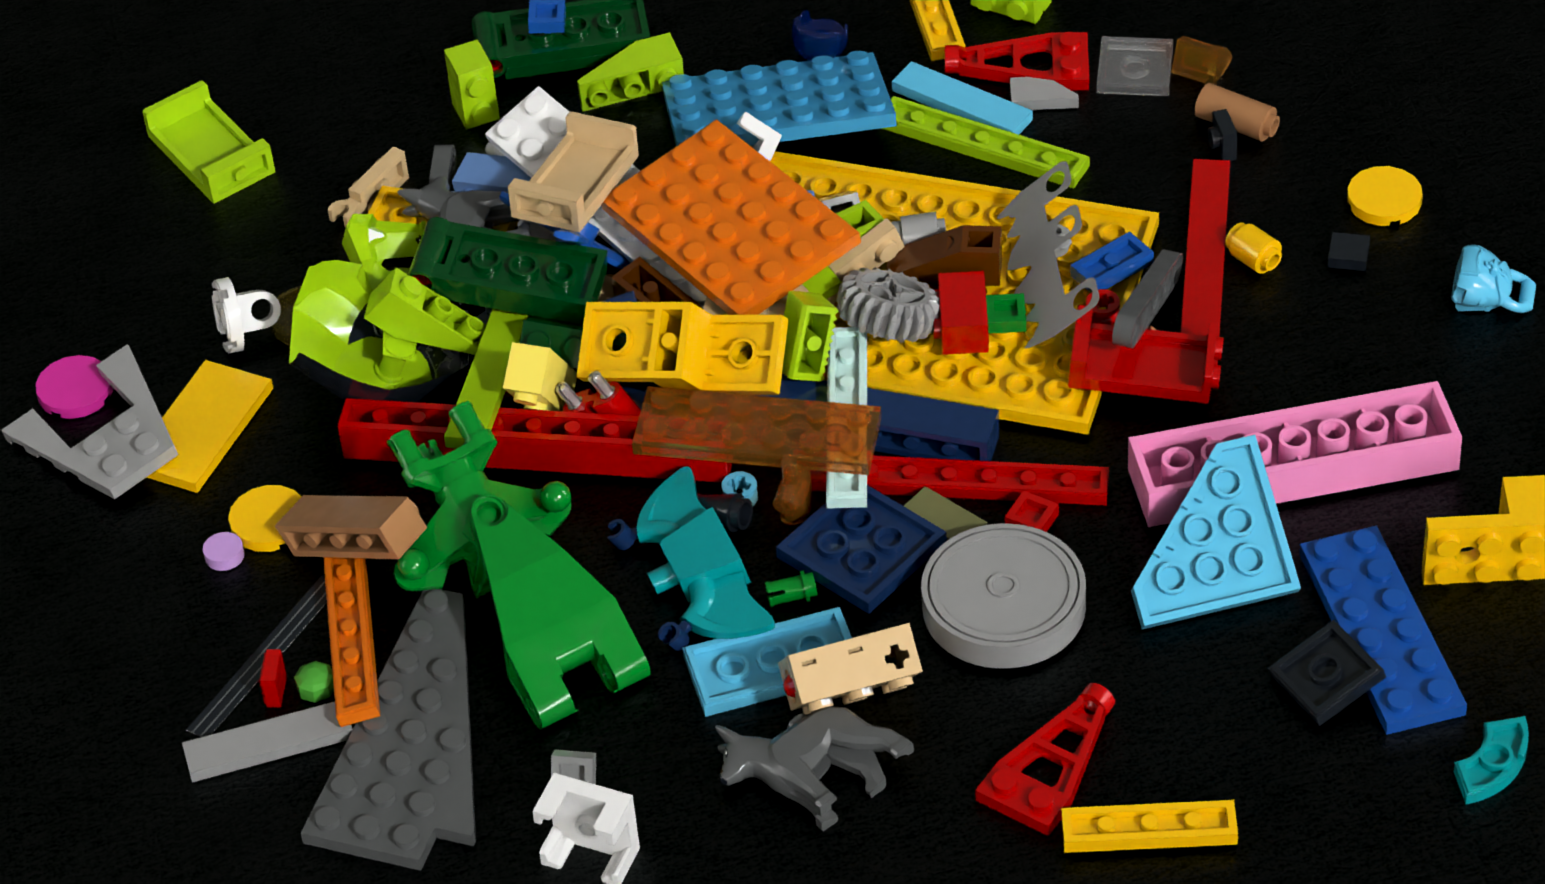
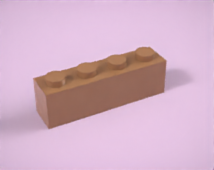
M303 495L280 519L275 528L294 556L400 559L427 529V526L420 517L417 506L407 496Z

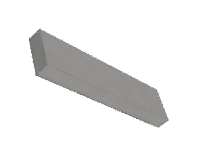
M334 701L182 742L191 780L196 782L347 741L353 729L352 725L340 727L336 718Z

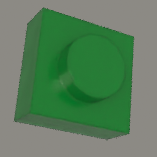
M1024 293L986 295L988 333L1027 331Z

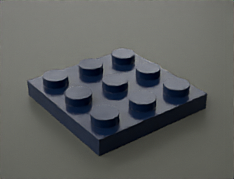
M867 485V507L827 509V503L823 504L776 546V554L778 559L798 571L804 570V573L813 572L817 583L870 614L930 559L934 552L947 541V533Z

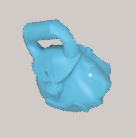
M1467 245L1463 247L1457 263L1451 299L1455 303V308L1458 312L1483 310L1490 312L1491 309L1500 306L1517 313H1525L1533 309L1536 283L1523 273L1509 269L1505 261H1500L1497 256L1482 246ZM1512 281L1521 284L1518 302L1509 297L1512 291Z

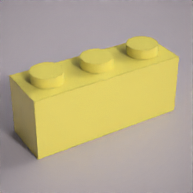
M512 342L503 389L514 397V402L523 404V409L563 411L565 401L555 391L556 386L560 382H566L575 391L577 372L551 348Z

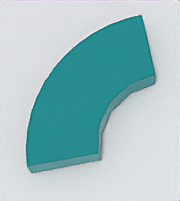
M1525 716L1484 723V740L1481 747L1470 757L1454 762L1453 772L1466 805L1479 802L1497 794L1507 787L1520 772L1526 758L1529 737Z

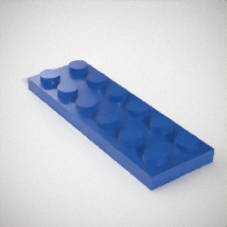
M1377 525L1301 543L1299 555L1331 621L1335 620L1385 672L1386 678L1368 690L1366 694L1386 735L1465 716L1467 703Z

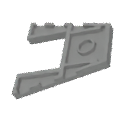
M128 344L97 364L96 367L100 375L131 407L90 436L70 448L33 408L1 430L7 442L11 444L16 442L23 446L29 454L37 458L42 456L51 461L55 468L63 472L70 471L77 475L81 482L113 499H116L179 455Z

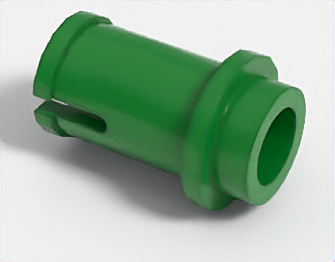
M800 570V575L764 582L767 593L783 590L781 593L767 595L770 607L801 599L810 602V597L818 596L813 572L804 573V570Z

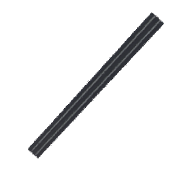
M325 573L186 729L187 731L200 737L211 735L260 679L266 650L281 649L283 653L327 603Z

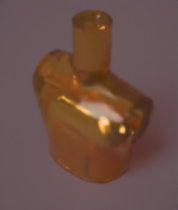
M786 457L781 461L782 479L779 483L773 506L780 512V519L783 523L798 525L807 518L811 509V472L806 464L796 461L793 457Z

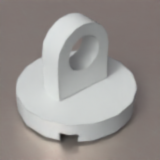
M229 277L213 281L212 287L216 290L213 291L212 304L216 326L221 335H227L228 342H223L222 345L228 354L244 350L245 332L266 329L278 321L281 314V306L278 299L272 293L265 290H252L236 294ZM259 299H266L270 303L269 315L263 319H255L251 313L253 303Z

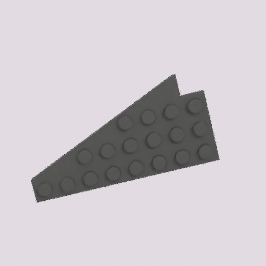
M442 589L423 590L377 681L380 717L355 724L301 831L303 844L420 871L436 838L470 846L475 845L465 603L463 594Z

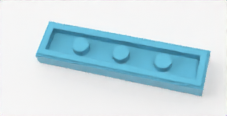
M912 61L892 81L893 92L934 109L1018 135L1033 120V110Z

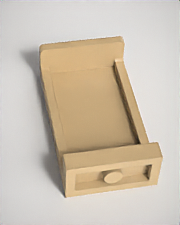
M569 112L565 117L567 127L565 137L529 181L514 178L508 185L511 217L580 233L638 158L639 153L636 127L634 125Z

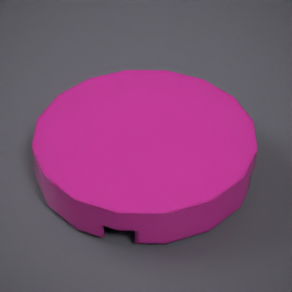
M76 355L64 357L46 367L36 381L38 402L44 411L51 415L52 412L60 414L61 418L73 419L85 417L105 405L104 400L108 395L111 397L113 387L100 375L96 367L102 361L90 356Z

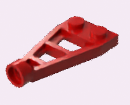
M1051 32L969 47L945 45V74H959V76L1009 84L1010 78L1033 77L1054 80L1070 90H1089L1087 32ZM1047 52L1052 56V68L1047 71L1027 69L1021 65L1020 59L1027 54ZM1007 55L1013 58V66L1010 68L984 63L985 59Z
M1089 683L1074 703L995 764L975 790L976 801L1049 836L1061 820V808H1070L1104 724L1105 717L1115 705V699L1111 692L1100 684ZM1064 729L1083 737L1074 753L1051 743ZM1040 757L1063 767L1058 783L1053 787L1023 774V769Z

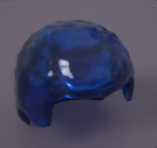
M804 10L799 17L797 16L793 20V44L796 51L808 61L822 55L832 58L838 57L844 51L848 41V25L845 23L843 29L833 19H811L809 11Z

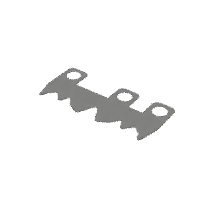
M1066 161L1058 163L1022 190L997 217V219L1007 216L1010 218L1015 217L1007 238L1020 235L1011 252L1008 270L1031 266V270L1014 292V294L1024 293L1025 304H1035L1027 315L1026 322L1039 323L1035 330V335L1028 341L1025 349L1057 335L1094 308L1100 298L1096 280L1092 277L1086 279L1066 295L1064 294L1055 249L1080 231L1082 227L1080 212L1077 205H1072L1048 222L1044 205L1069 187L1071 175ZM1057 171H1062L1065 176L1062 185L1056 191L1048 192L1046 190V183L1049 177ZM1073 215L1075 224L1072 230L1065 236H1058L1056 233L1058 223L1065 216ZM1090 288L1092 290L1091 301L1085 308L1076 310L1073 306L1075 296L1080 290Z

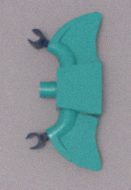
M682 467L653 492L639 514L636 528H629L622 519H615L608 524V528L615 535L608 536L607 539L619 550L629 549L636 539H639L640 543H658L667 563L647 573L655 592L658 595L679 584L687 601L690 602L689 607L680 617L681 623L679 625L674 622H667L658 631V638L665 644L669 643V646L674 650L681 651L683 650L682 647L688 646L689 636L687 633L689 631L709 638L734 639L762 634L775 628L773 617L749 594L747 584L751 583L749 576L714 508L711 507L706 510L699 502L696 481L691 467Z

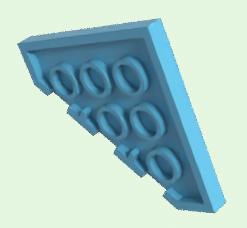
M1256 435L1217 443L1131 589L1142 629L1297 593L1301 589Z

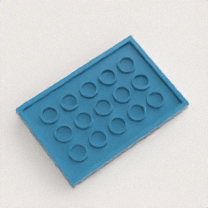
M853 51L847 56L840 57L822 55L814 57L810 61L802 62L784 60L772 66L748 65L741 70L727 72L724 70H711L705 75L697 76L679 74L671 77L670 81L662 82L663 96L676 146L716 119L747 144L754 146L759 141V138L736 124L744 112L749 113L781 134L782 137L779 142L897 126L896 112L873 52Z

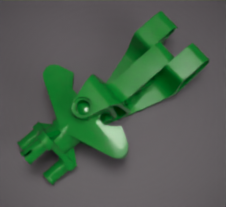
M469 401L456 405L448 413L465 442L461 447L445 455L441 452L435 439L427 441L428 448L425 443L417 446L408 429L395 433L390 437V440H387L388 447L391 448L403 469L401 476L407 486L431 490L436 496L435 500L440 507L427 524V529L413 543L411 548L398 559L394 568L396 583L407 591L442 589L450 565L462 559L466 562L474 597L477 599L489 592L492 593L503 642L508 678L532 721L539 729H543L579 711L575 709L573 700L562 677L564 673L591 661L602 682L612 694L650 676L651 671L648 661L616 598L568 552L550 538L553 532L567 519L571 511L572 495L565 483L552 481L547 483L542 489H530L488 480L483 470L498 442L492 431L485 429L472 403Z

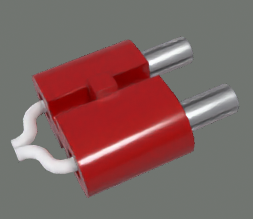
M593 371L588 376V381L597 390L596 393H593L590 388L575 393L566 382H560L555 389L565 401L563 411L645 416L643 411L618 382H607L599 371Z

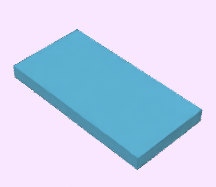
M840 607L775 623L773 630L762 634L734 639H713L682 647L685 663L706 717L787 696L783 689V680L778 662L788 655L851 639L852 636Z

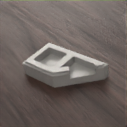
M1033 77L1010 78L1011 102L1030 110L1079 108L1078 94L1054 80Z

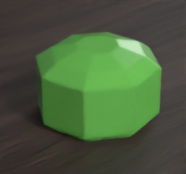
M314 661L302 665L294 676L297 691L303 700L316 703L330 698L334 692L333 672L329 664Z

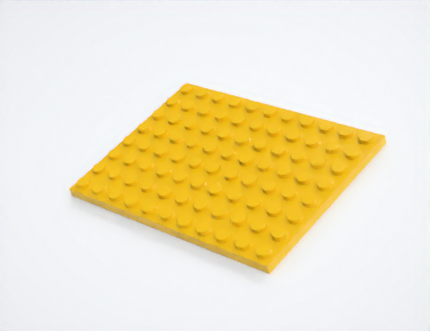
M776 151L772 156L771 163L805 190L814 191L817 199L847 191L858 192L860 202L867 200L884 219L887 218L890 222L899 221L900 216L936 211L937 219H945L946 231L963 225L1002 226L1000 286H985L986 295L1014 294L1017 287L1031 270V266L1008 270L1011 252L1020 235L1007 238L1015 217L1010 218L1007 216L997 219L998 215L1021 192L1020 190ZM1057 196L1044 205L1048 222L1072 205H1077L1082 221L1080 231L1070 238L1072 244L1068 252L1056 258L1065 295L1080 285L1070 276L1071 264L1128 232H1131L1151 249L1159 225V213ZM1067 215L1058 224L1071 231L1075 224V218L1073 215ZM885 262L878 268L880 270H886L887 262ZM1144 269L1107 289L1116 293L1120 298V310L1139 284ZM928 284L931 289H939L938 284ZM1085 288L1080 290L1074 298L1073 306L1076 310L1078 305L1086 306V298L1090 292ZM1025 304L1026 317L1035 304ZM839 312L835 314L837 318L833 322L836 326L835 328L850 327L847 321L839 317ZM1076 321L1054 337L1026 349V344L1035 335V330L1039 325L1038 322H1026V332L988 333L989 352L943 355L942 339H934V332L928 334L926 339H918L916 342L905 340L902 343L893 339L887 341L881 337L874 338L873 335L867 333V387L871 389L999 410V419L1087 435L1089 434L1103 392L1068 387ZM751 346L738 354L739 364L749 361L753 353ZM828 364L824 367L827 370L823 373L824 381L828 380Z

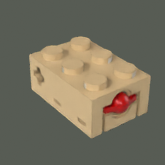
M909 623L791 654L778 662L783 680V689L787 695L791 711L802 708L805 715L834 706L832 700L841 697L844 705L867 699L868 696L874 695L873 689L882 687L883 694L907 688V686L914 684L912 677L923 672ZM885 656L895 658L896 665L894 663L887 664Z

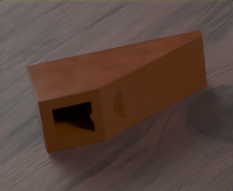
M963 225L906 244L892 260L887 262L886 270L890 269L897 273L903 272L904 275L916 277L917 281L926 282L927 284H938V273L984 271L985 286H1000L1002 226Z

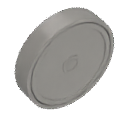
M1000 523L966 530L943 543L930 557L923 571L921 581L922 611L929 633L948 653L974 665L989 668H1018L1039 663L1064 649L1078 634L1085 618L1086 579L1082 564L1075 553L1064 542L1034 527Z

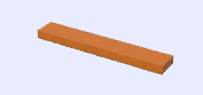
M323 557L336 718L340 727L380 717L366 558Z

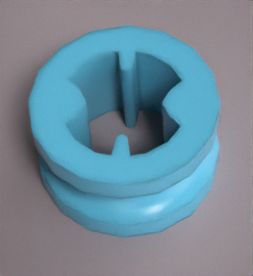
M736 471L723 479V494L737 493L738 489H742L741 494L744 498L750 499L752 506L756 504L758 500L757 481L753 475L744 471Z

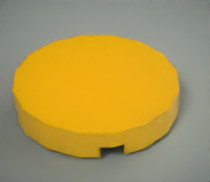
M1375 166L1362 170L1351 179L1347 188V202L1351 206L1352 213L1364 222L1373 225L1390 226V222L1399 220L1400 224L1408 222L1418 214L1422 205L1423 194L1419 181L1407 171L1391 166Z
M265 485L247 491L239 496L230 508L228 521L231 532L240 537L244 548L255 552L279 550L280 545L285 544V541L275 528V525L302 496L295 490L282 485Z

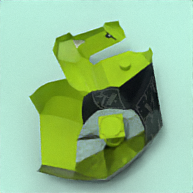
M373 214L352 215L346 225L342 241L350 262L340 260L322 261L308 268L293 307L290 365L344 401L346 398L418 403H423L469 365L470 354L397 339L364 319L370 293L392 272L386 270L381 265L384 259L414 257L427 223L426 221H422L420 224L378 221ZM398 268V269H400V270L403 271L404 273L408 274L410 268ZM451 301V303L468 314L471 313V304Z

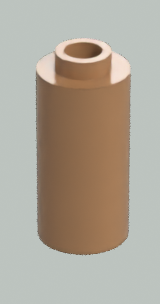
M1207 83L1198 95L1195 104V116L1212 123L1213 111L1227 109L1238 133L1261 142L1265 141L1268 137H1273L1279 127L1280 117L1277 116V109L1268 104L1212 83Z

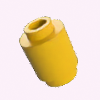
M1237 223L1227 234L1225 245L1229 249L1230 254L1257 273L1263 274L1271 271L1280 263L1282 258L1281 243L1254 224Z

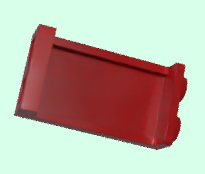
M1078 305L1077 310H1081L1086 306ZM1093 308L1076 320L1070 362L1069 388L1209 404L1211 388H1219L1221 365H1214V360H1221L1224 337L1216 336L1218 322L1210 321L1207 335L1146 329L1132 349L1112 343L1114 325L1092 323Z

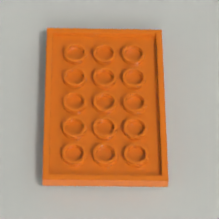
M717 119L614 188L601 204L602 209L728 315H759L786 296L788 291H793L861 243L860 233Z

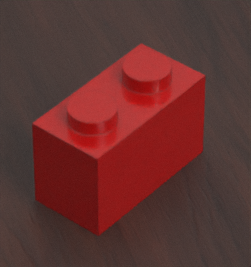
M984 271L938 273L939 289L933 290L937 292L936 296L940 298V316L938 319H934L933 332L934 339H942V354L989 352Z

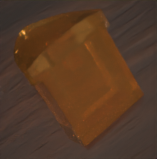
M1181 36L1177 39L1171 73L1202 82L1204 86L1207 83L1215 84L1228 68L1232 60V54L1226 47Z

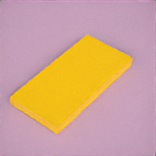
M205 360L162 417L179 455L146 478L198 493L273 390L272 379Z

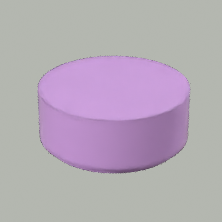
M220 532L210 536L205 541L203 554L205 562L210 568L217 571H226L235 568L242 562L244 548L239 536L230 532Z

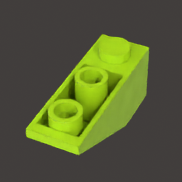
M670 32L635 41L577 80L582 112L661 92L662 82L670 81V78L675 75L684 74L683 60Z
M395 268L370 293L364 319L394 338L472 355L476 354L486 324L479 318L468 314L451 303L446 297L440 296L421 284L415 277L407 275L398 268Z

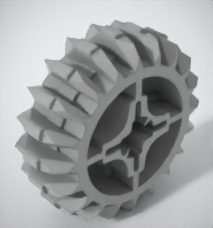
M874 267L872 270L860 268L859 271L853 270L850 271L849 275L844 276L843 282L839 286L836 308L840 313L839 317L847 321L850 327L859 328L861 333H869L874 338L881 337L887 341L893 339L900 343L905 340L916 342L918 339H926L928 334L933 333L934 319H938L940 315V298L936 296L937 292L929 288L926 282H919L916 277L906 276L903 272L897 273L890 269L880 270L877 267Z

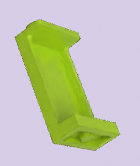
M203 80L143 110L148 137L213 204L275 173L270 145L263 138L253 142L211 100L208 85Z

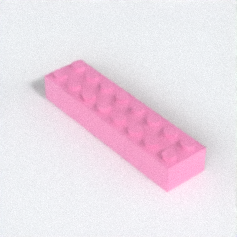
M1438 381L1128 437V471L1147 525L1152 527L1169 524L1217 443L1256 435L1277 504L1459 470L1462 435Z

